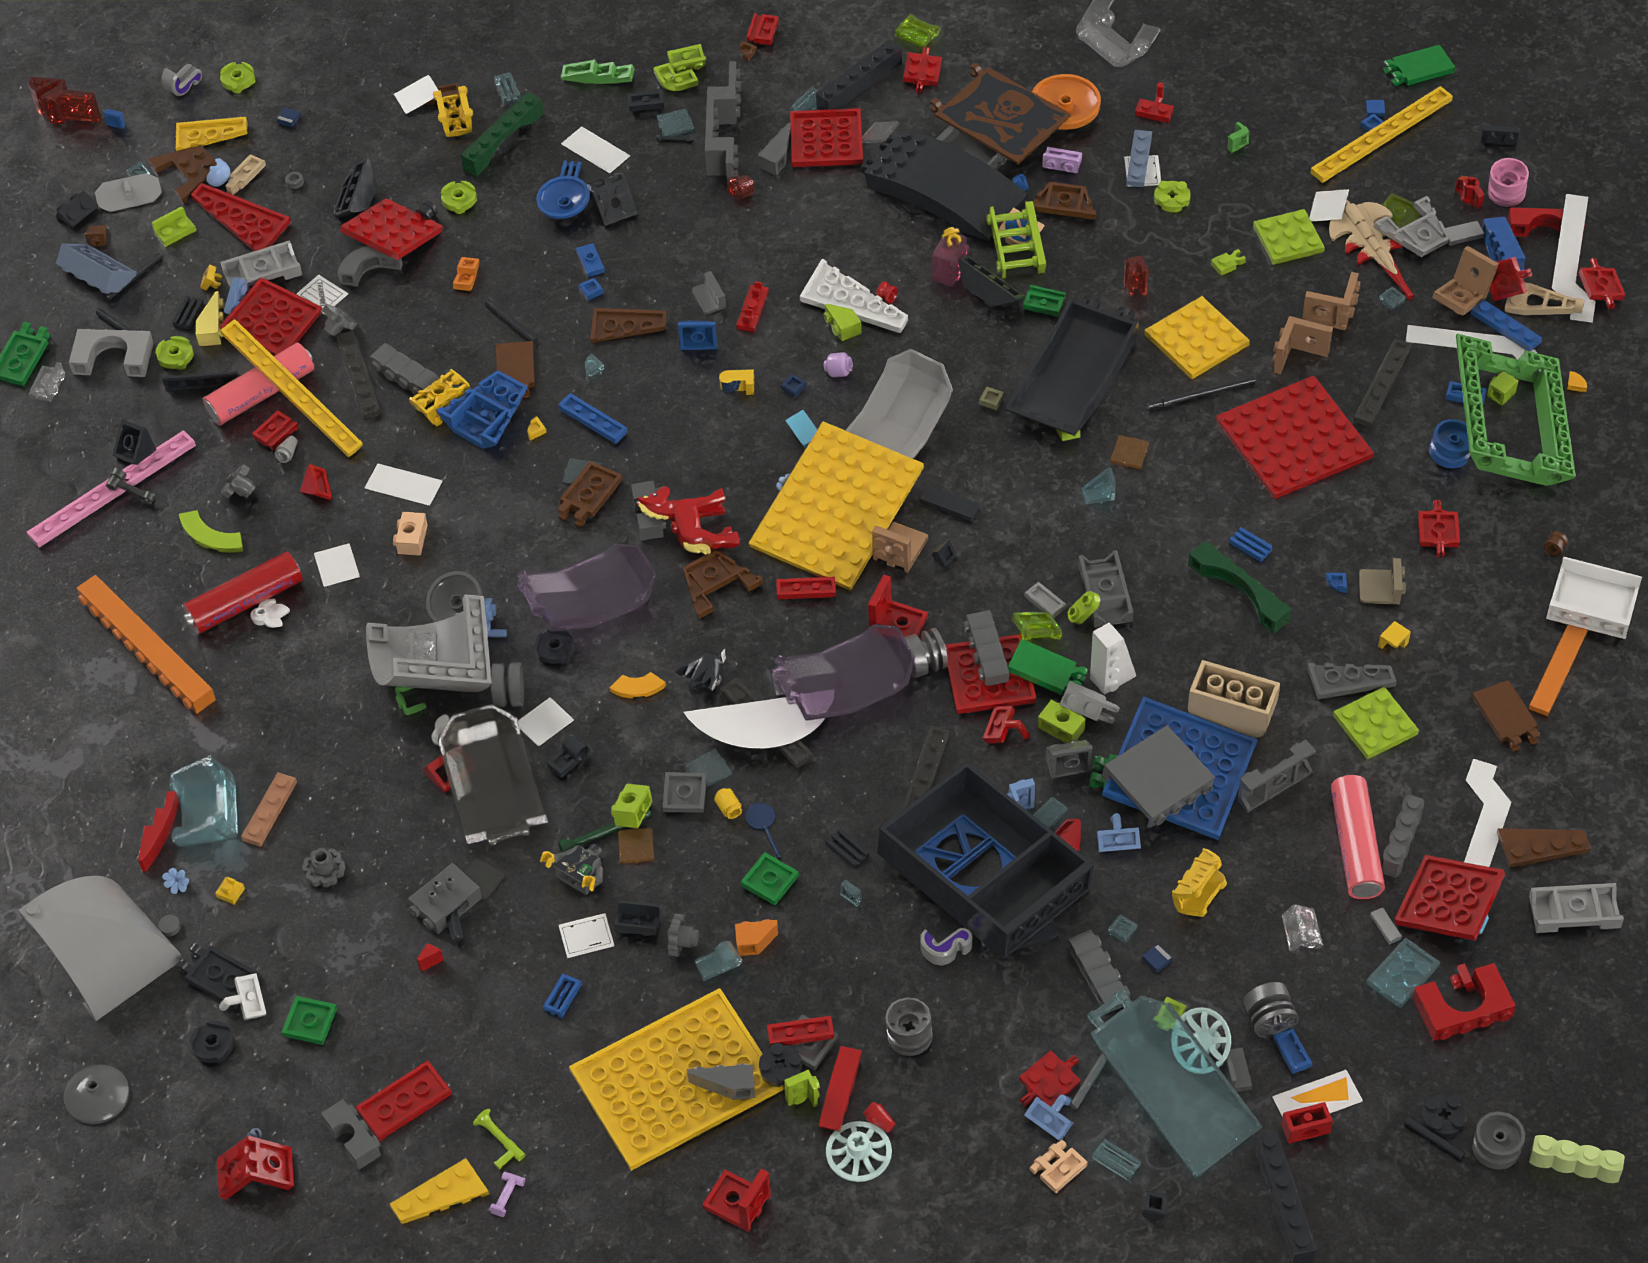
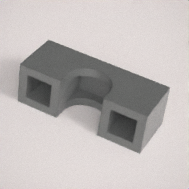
M654 481L631 484L635 511L641 510L637 505L638 497L649 496L659 490V488H655ZM645 513L637 514L641 541L664 537L663 529H666V521L664 519L650 518Z
M344 1099L321 1113L324 1124L335 1139L345 1133L354 1135L350 1141L344 1144L347 1155L358 1170L381 1156L378 1148L381 1146L375 1135L370 1136L367 1132L369 1128L363 1119L358 1120L356 1117L358 1115L352 1104L347 1105Z

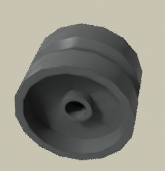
M521 662L510 663L508 675L503 663H493L491 669V693L494 707H505L508 701V694L510 704L513 707L523 706L524 678Z
M1498 1111L1483 1116L1477 1124L1473 1137L1472 1149L1474 1156L1488 1168L1500 1170L1511 1167L1519 1159L1524 1145L1525 1131L1523 1125L1516 1117L1509 1113Z

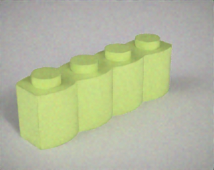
M1537 1135L1531 1147L1529 1163L1540 1168L1552 1167L1554 1170L1562 1173L1574 1172L1584 1178L1596 1177L1603 1182L1617 1183L1623 1170L1625 1156L1613 1150L1601 1151L1594 1146H1579L1572 1141H1557L1549 1136Z

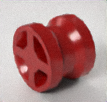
M883 281L879 285L876 295L885 299L886 303L891 304L898 295V287L890 286L888 282Z

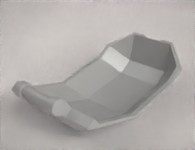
M913 349L889 358L863 410L845 431L913 459L926 444L953 391L944 365Z

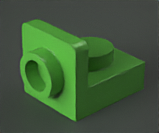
M1240 122L1235 124V132L1228 136L1227 149L1231 153L1249 144L1250 131Z

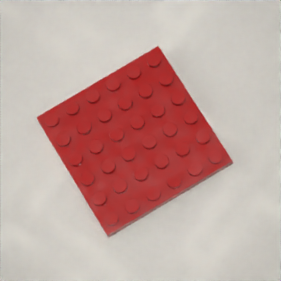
M1314 375L1216 416V422L1273 499L1348 469L1374 456V452Z

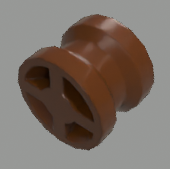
M1554 531L1550 533L1549 540L1544 543V549L1552 556H1560L1563 548L1568 544V538L1563 533Z

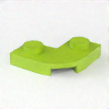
M670 63L653 68L660 85L667 90L681 91L698 85V79L692 69L676 74Z

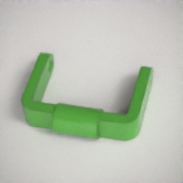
M396 687L395 699L399 708L403 709L404 714L409 715L426 708L425 703L407 708L406 701L401 692L412 688Z

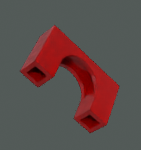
M1494 963L1474 969L1472 980L1482 1000V1005L1473 1011L1462 1012L1451 1008L1444 1001L1435 981L1414 988L1412 998L1433 1041L1438 1039L1445 1040L1454 1034H1464L1474 1028L1487 1027L1493 1022L1507 1021L1513 1017L1516 1005Z

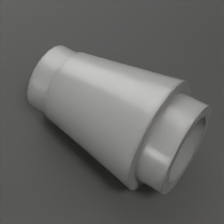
M288 436L275 449V458L282 463L290 461L298 443L297 439L293 436Z

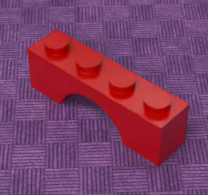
M1510 208L1507 221L1511 226L1514 236L1527 237L1531 230L1542 226L1551 227L1560 232L1564 209Z

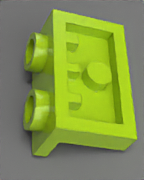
M179 207L152 222L154 234L165 247L196 231L195 225L186 216L183 207Z
M806 1070L785 1080V1099L789 1106L801 1104L806 1098L810 1099L813 1107L818 1106V1098L820 1097L818 1088H820L816 1076H811L809 1070Z

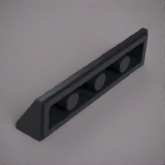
M237 371L166 376L162 377L166 391L222 387L239 377L240 374Z

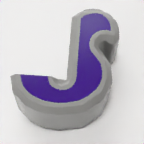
M186 64L177 74L165 68L162 74V85L172 94L182 96L188 92L192 84L196 85L202 78V71L191 64Z
M959 928L943 941L937 943L928 931L924 930L920 941L921 952L928 961L935 965L943 966L950 964L955 959L957 951H961L963 955L970 952L972 949V933L968 929Z

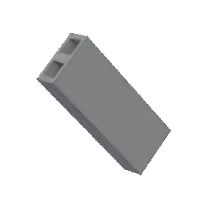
M1383 907L1371 912V918L1389 944L1401 940L1402 935Z

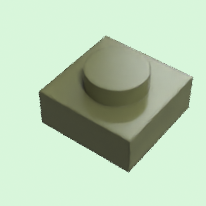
M986 387L979 399V405L997 410L1004 398V392Z

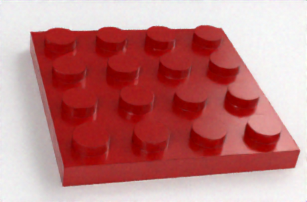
M860 108L790 111L792 167L863 164Z
M385 198L341 225L340 232L399 260L441 233L442 225L433 220L425 219L426 217L419 213H415Z
M260 277L220 325V329L235 319L272 356H275L298 343L320 316L323 308Z
M1022 634L999 637L1007 666L1022 639ZM969 641L945 645L948 657L947 670L957 714L994 709L995 706H1018L1036 703L1033 682L1010 672L1009 682L985 686L984 681L979 679L978 669L980 668L978 664L975 665L973 653L975 651L974 648L970 649Z
M1424 855L1394 919L1396 925L1476 941L1505 877V872L1503 869Z

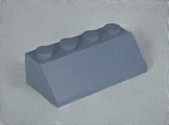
M61 244L56 264L61 266L63 271L75 274L74 277L87 281L88 285L99 288V291L105 294L119 292L137 274L136 271L88 244Z

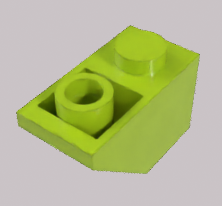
M825 304L824 319L826 323H830L835 336L838 335L841 341H845L861 334V321L853 309Z

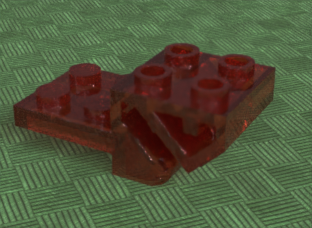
M30 78L28 86L35 108L42 116L47 115L49 122L64 124L66 119L100 122L101 114L94 92L67 90L64 79Z

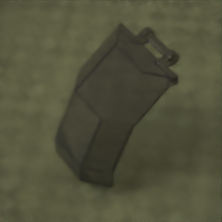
M493 704L452 715L440 734L438 743L467 844L488 839L489 845L492 846L496 842L516 836L530 835L528 827L546 823V815L532 775L517 718Z

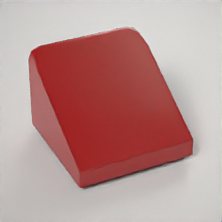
M429 943L417 957L420 971H424L443 961L441 949Z

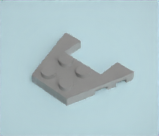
M1428 196L1414 203L1413 207L1423 216L1418 220L1398 228L1386 216L1376 221L1373 227L1421 257L1447 244L1450 238L1442 222L1438 221L1436 217L1437 212L1431 207Z

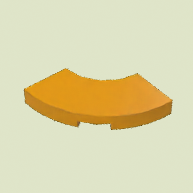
M650 672L646 676L639 678H629L622 675L609 688L610 692L615 695L633 699V697H648L658 693L666 687V682Z

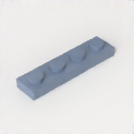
M1134 131L1126 186L1144 187L1152 131Z

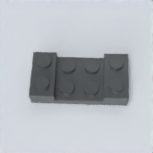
M1117 550L1110 553L1105 559L1090 561L1083 555L1079 556L1078 567L1082 581L1084 580L1086 592L1092 591L1100 596L1099 607L1091 614L1094 627H1101L1107 623L1114 625L1133 622L1134 612Z
M1304 740L1301 743L1292 745L1289 749L1288 758L1283 759L1277 766L1266 769L1263 774L1257 769L1245 773L1240 778L1238 803L1248 813L1311 775L1313 771L1307 758L1315 754L1316 750L1307 740Z

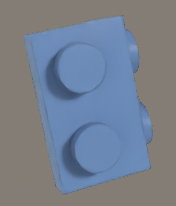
M1033 778L1009 784V793H1007L1008 796L1026 810L1034 808L1035 783Z

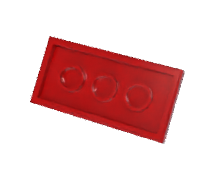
M427 1060L357 1105L355 1109L378 1141H381L452 1095V1091Z

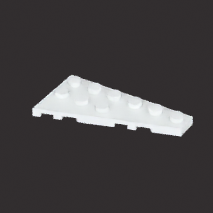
M824 259L820 261L800 295L801 302L825 309V304L850 308L854 310L861 321L898 333L902 332L908 321L907 314L892 304H886L882 301L881 297L878 295L874 296L870 293L869 289L851 277L844 276L839 272V269L836 267L832 268Z

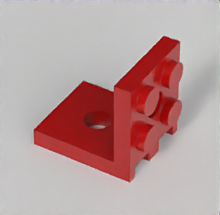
M883 575L868 603L869 632L902 643L903 637L913 634L919 636L928 618V612L892 601L891 577ZM905 621L907 624L905 626H900L897 623Z
M247 1136L217 1158L219 1198L228 1199L251 1181L287 1190L294 1187L292 1147ZM269 1160H271L274 1163L275 1168L271 1166Z
M760 1169L751 1183L724 1170L702 1204L703 1209L749 1232L754 1218H758L761 1214L762 1206L766 1199L769 1200L771 1198L769 1172ZM730 1195H737L739 1200L735 1203H730L727 1201V1198Z

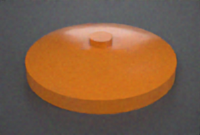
M1059 74L1050 76L1040 81L1032 90L1033 93L1071 114V117L1058 129L1068 130L1085 126L1095 119L1100 110L1101 97L1098 89L1092 82L1077 75Z

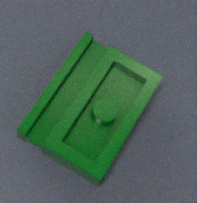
M1030 285L1023 303V309L1058 317L1066 298V293Z

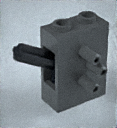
M451 863L408 898L410 903L409 910L415 917L419 916L429 930L433 929L437 934L448 927L451 940L453 942H460L464 936L459 917L481 900L482 895L480 887L454 863Z

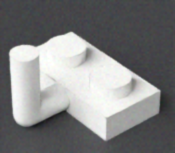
M257 974L236 977L234 981L238 995L226 997L219 1005V1009L225 1011L230 1005L240 1003L244 1020L265 1016L266 1010Z

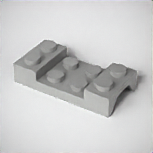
M290 241L220 262L229 288L233 277L248 280L246 292L250 291L249 286L255 285L260 277L271 280L283 276L285 280L302 275L300 264L296 260Z
M1616 883L1531 888L1529 899L1536 933L1558 932L1559 927L1599 925L1600 929L1621 928L1624 918L1623 915L1619 914L1617 906Z

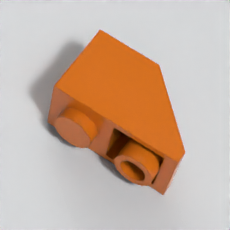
M766 919L760 922L745 921L735 924L738 956L760 954L778 935L777 920Z

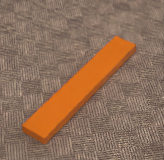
M1567 625L1530 703V710L1545 716L1549 715L1588 629Z

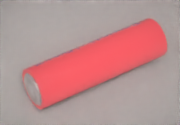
M295 343L273 356L297 380L314 371L310 352L299 343ZM254 367L203 397V403L211 418L220 426L277 393L279 390Z
M1346 775L1333 781L1331 793L1349 895L1353 898L1370 899L1380 895L1385 889L1368 787L1365 778L1357 775Z

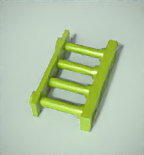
M1033 201L1026 202L1025 209L1022 212L995 215L994 207H990L989 214L986 215L987 224L991 225L998 257L996 267L997 271L1001 272L1002 278H1006L1007 269L1026 266L1037 267L1038 274L1045 273L1046 260ZM1017 219L1027 221L1025 227L998 231L997 222ZM1025 234L1030 236L1031 239L1029 243L1002 246L1000 240L1003 237ZM1030 250V252L1033 251L1034 256L1030 259L1005 262L1004 253Z

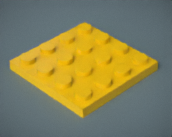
M1203 296L1145 329L1144 335L1191 379L1196 378L1249 346L1250 340Z

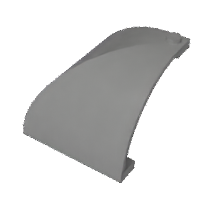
M465 594L462 598L463 612L430 624L391 627L387 626V624L367 623L368 658L376 682L385 686L461 692H479L488 688L492 682L484 596Z
M86 876L69 880L47 890L19 909L20 915L34 928L66 970L85 1000L83 1003L84 1008L96 1021L183 959L180 952L120 885L107 877Z

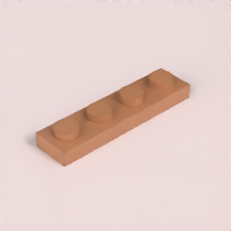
M277 772L241 836L242 841L259 847L262 846L297 783L295 777Z

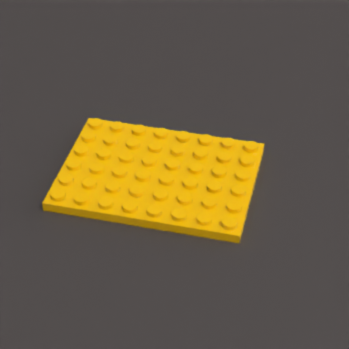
M823 421L749 541V546L818 577H835L836 585L851 591L873 554L872 530L875 525L886 530L888 529L922 472L924 464Z
M720 988L569 1066L570 1072L631 1171L784 1090V1085L773 1087L762 1079L759 1071V1059L762 1052ZM741 1063L752 1064L755 1098L733 1100L688 1082L687 1069L695 1067L712 1068L718 1065L736 1066Z

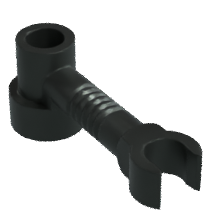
M119 468L112 469L109 475L110 478L106 483L108 489L116 491L119 487L138 496L145 503L152 504L155 494L124 482L127 474Z

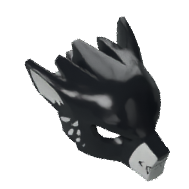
M720 646L715 652H700L691 661L678 666L674 671L679 676L685 675L686 678H691L690 687L692 689L701 690L709 688V691L712 692L714 688L720 685L723 679L722 666L726 659L725 648Z

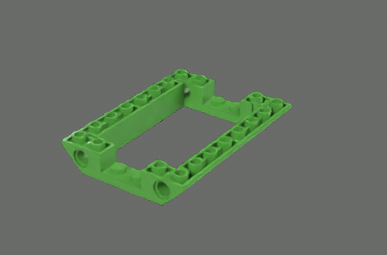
M1457 333L1456 344L1469 451L1477 468L1545 486L1574 479L1576 474L1559 359L1526 350L1518 360L1493 354L1490 341ZM1478 369L1496 374L1504 371L1516 379L1533 383L1543 454L1539 453L1532 462L1506 456L1504 444L1486 442L1487 434Z

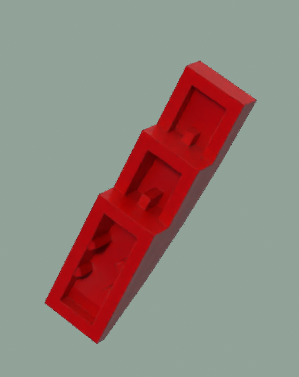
M167 791L164 809L156 808L153 826H144L138 858L143 872L148 870L160 853L175 821L179 805L175 791Z
M840 1047L819 1122L820 1128L841 1132L845 1112L847 1113L850 1096L853 1093L862 1050Z

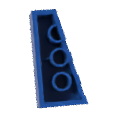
M1506 218L1483 219V239L1490 259L1496 262L1516 257L1519 268L1523 271L1525 256Z

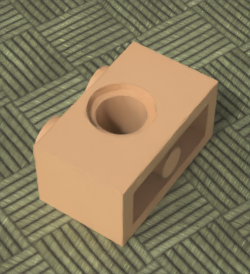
M402 512L401 519L397 521L398 532L393 538V545L396 546L398 554L421 556L428 526L425 513Z

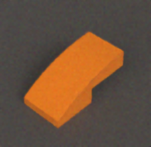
M461 257L457 266V275L453 282V289L472 290L479 267V259Z

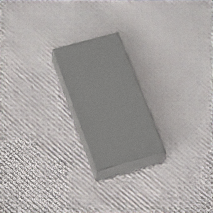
M1478 221L1445 228L1450 238L1449 246L1484 238V232Z
M1039 582L1025 592L1024 597L1051 619H1054L1066 609V604Z

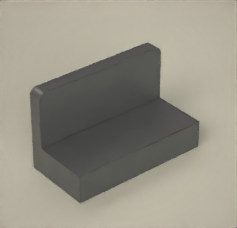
M712 272L704 273L705 283L693 287L692 292L707 315L726 308V299Z
M1222 1043L1221 1055L1224 1053L1226 1043ZM1243 1048L1230 1049L1228 1057L1223 1063L1230 1093L1252 1090Z

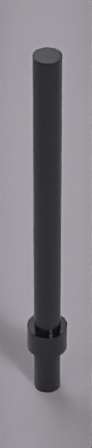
M1251 376L1170 397L1169 395L1162 396L1158 400L1147 402V408L1153 409L1161 406L1165 408L1173 403L1254 384L1255 378Z

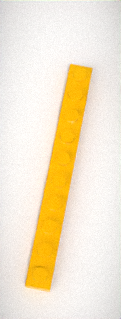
M1441 86L1313 166L1310 173L1322 183L1451 102L1453 96Z
M235 319L221 329V334L347 457L353 455L363 446V443Z

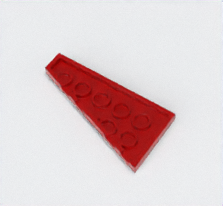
M200 183L191 194L192 199L253 251L272 246L291 223L290 217L203 183Z

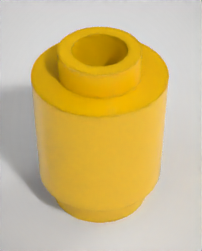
M723 788L716 793L714 801L725 817L734 819L741 814V803L731 789Z

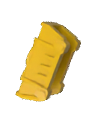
M466 86L458 87L459 95H450L443 98L441 90L433 92V99L437 100L440 113L438 114V121L442 122L446 137L460 136L472 132L471 117H473V110L468 105L466 96L468 90ZM460 100L461 104L457 108L456 101ZM444 103H447L449 109L444 107ZM452 115H459L457 118H451ZM461 123L466 125L467 129H462ZM453 125L454 130L450 132L449 127Z
M450 369V372L441 375L440 379L424 390H419L418 394L414 397H410L409 402L417 411L422 412L433 425L439 426L442 424L443 419L436 410L441 407L445 408L450 405L449 402L453 399H459L465 395V391L470 389V386L464 378ZM463 384L458 388H452L453 385ZM435 401L433 406L427 410L425 409L427 405Z
M1203 848L1198 858L1195 857L1190 870H1187L1182 880L1178 881L1179 885L1175 891H1172V898L1177 912L1204 917L1207 913L1206 908L1218 891L1224 889L1227 885L1224 874L1218 870L1222 865L1220 857L1212 851Z

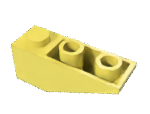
M218 291L214 293L196 320V337L199 346L220 345L221 337H224L220 329L221 323L224 322V313L221 312L224 309V299L220 298Z

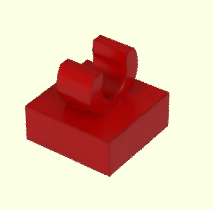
M1465 963L1457 966L1460 974L1450 977L1455 990L1465 986L1468 993L1475 991L1476 987Z

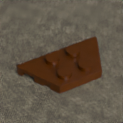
M1049 182L1044 190L1036 195V199L1033 201L1036 212L1096 220V211L1093 210L1092 201L1088 197L1085 186Z

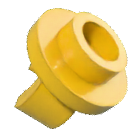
M950 227L944 230L942 238L946 239L948 247L952 246V238L956 240L957 244L961 242V237L958 235L959 229Z

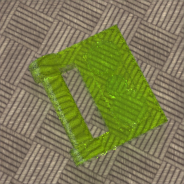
M909 14L895 30V36L918 46L926 47L935 36H938L941 27L938 25L933 26L917 19L915 15Z
M1049 612L1013 613L1012 621L1020 630L1023 640L1045 637L1060 639L1062 637L1061 628Z

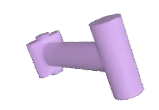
M505 1171L502 1175V1180L507 1181L497 1203H492L490 1206L491 1213L501 1217L505 1216L506 1210L504 1207L515 1185L523 1187L525 1183V1178Z

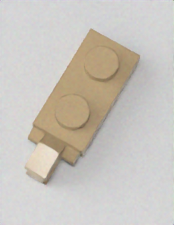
M249 155L229 175L230 179L226 185L227 193L234 195L238 192L239 188H244L266 166L265 161Z

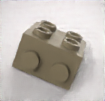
M1393 558L1391 570L1361 569L1359 571L1360 601L1362 603L1400 604L1401 596L1406 591V583L1402 582V578L1405 577V567L1401 566V558Z

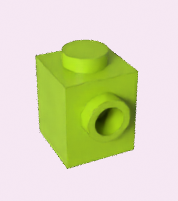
M1502 371L1490 381L1487 396L1500 405H1504L1516 393L1518 380Z

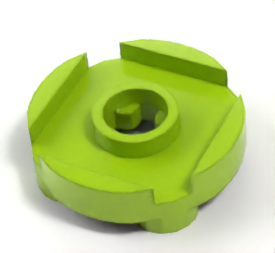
M232 62L224 66L220 72L222 86L232 90L233 93H240L254 84L255 75L250 64L245 62L236 64V62Z
M455 181L448 183L441 190L443 206L448 210L455 211L457 214L464 213L465 210L471 208L477 201L475 187L467 181H461V183L456 184Z
M1183 181L1159 182L1154 193L1155 204H1159L1162 206V210L1167 212L1181 211L1182 207L1185 205L1187 207L1190 203V190L1187 188V184Z
M181 336L170 337L171 340L161 341L156 348L159 365L168 369H185L194 355L189 340Z

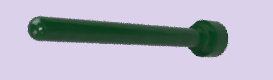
M649 809L643 819L651 816V811ZM614 822L576 839L567 840L565 838L558 841L560 851L564 852L624 827L615 826Z

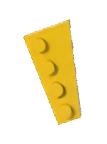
M237 117L176 123V151L200 145L205 146L246 135L247 118Z
M465 1158L390 1203V1207L400 1223L404 1224L428 1216L430 1212L439 1209L443 1211L449 1209L451 1205L460 1202L463 1204L478 1196H487L489 1192Z

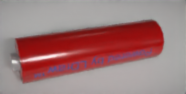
M286 551L183 604L186 613L184 619L189 627L193 626L195 631L201 634L302 582L303 578L300 569L292 555Z

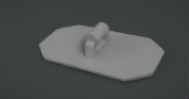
M148 173L104 182L95 191L98 207L108 212L153 203L162 193L159 179Z

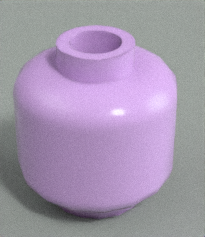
M831 353L828 355L827 360L824 361L825 372H828L833 378L845 377L852 371V359L846 353Z

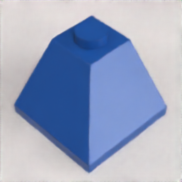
M698 320L678 322L680 350L717 349L715 322Z

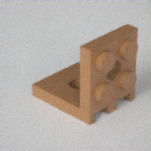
M1467 246L1463 250L1454 278L1437 289L1432 298L1458 314H1466L1483 299L1486 300L1499 263ZM1473 267L1479 271V275L1474 273Z
M1351 272L1344 299L1307 291L1302 319L1346 330L1349 318H1353L1355 307L1353 306L1357 305L1359 294H1356V292H1359L1361 284L1358 281L1359 273Z
M1289 316L1285 328L1280 330L1278 337L1280 341H1276L1273 352L1276 353L1272 359L1274 373L1281 375L1291 348L1328 357L1333 327Z
M894 521L888 530L875 525L872 530L873 560L877 561L880 558L887 561V565L891 567L895 565L903 567L904 572L908 573L928 541V534Z

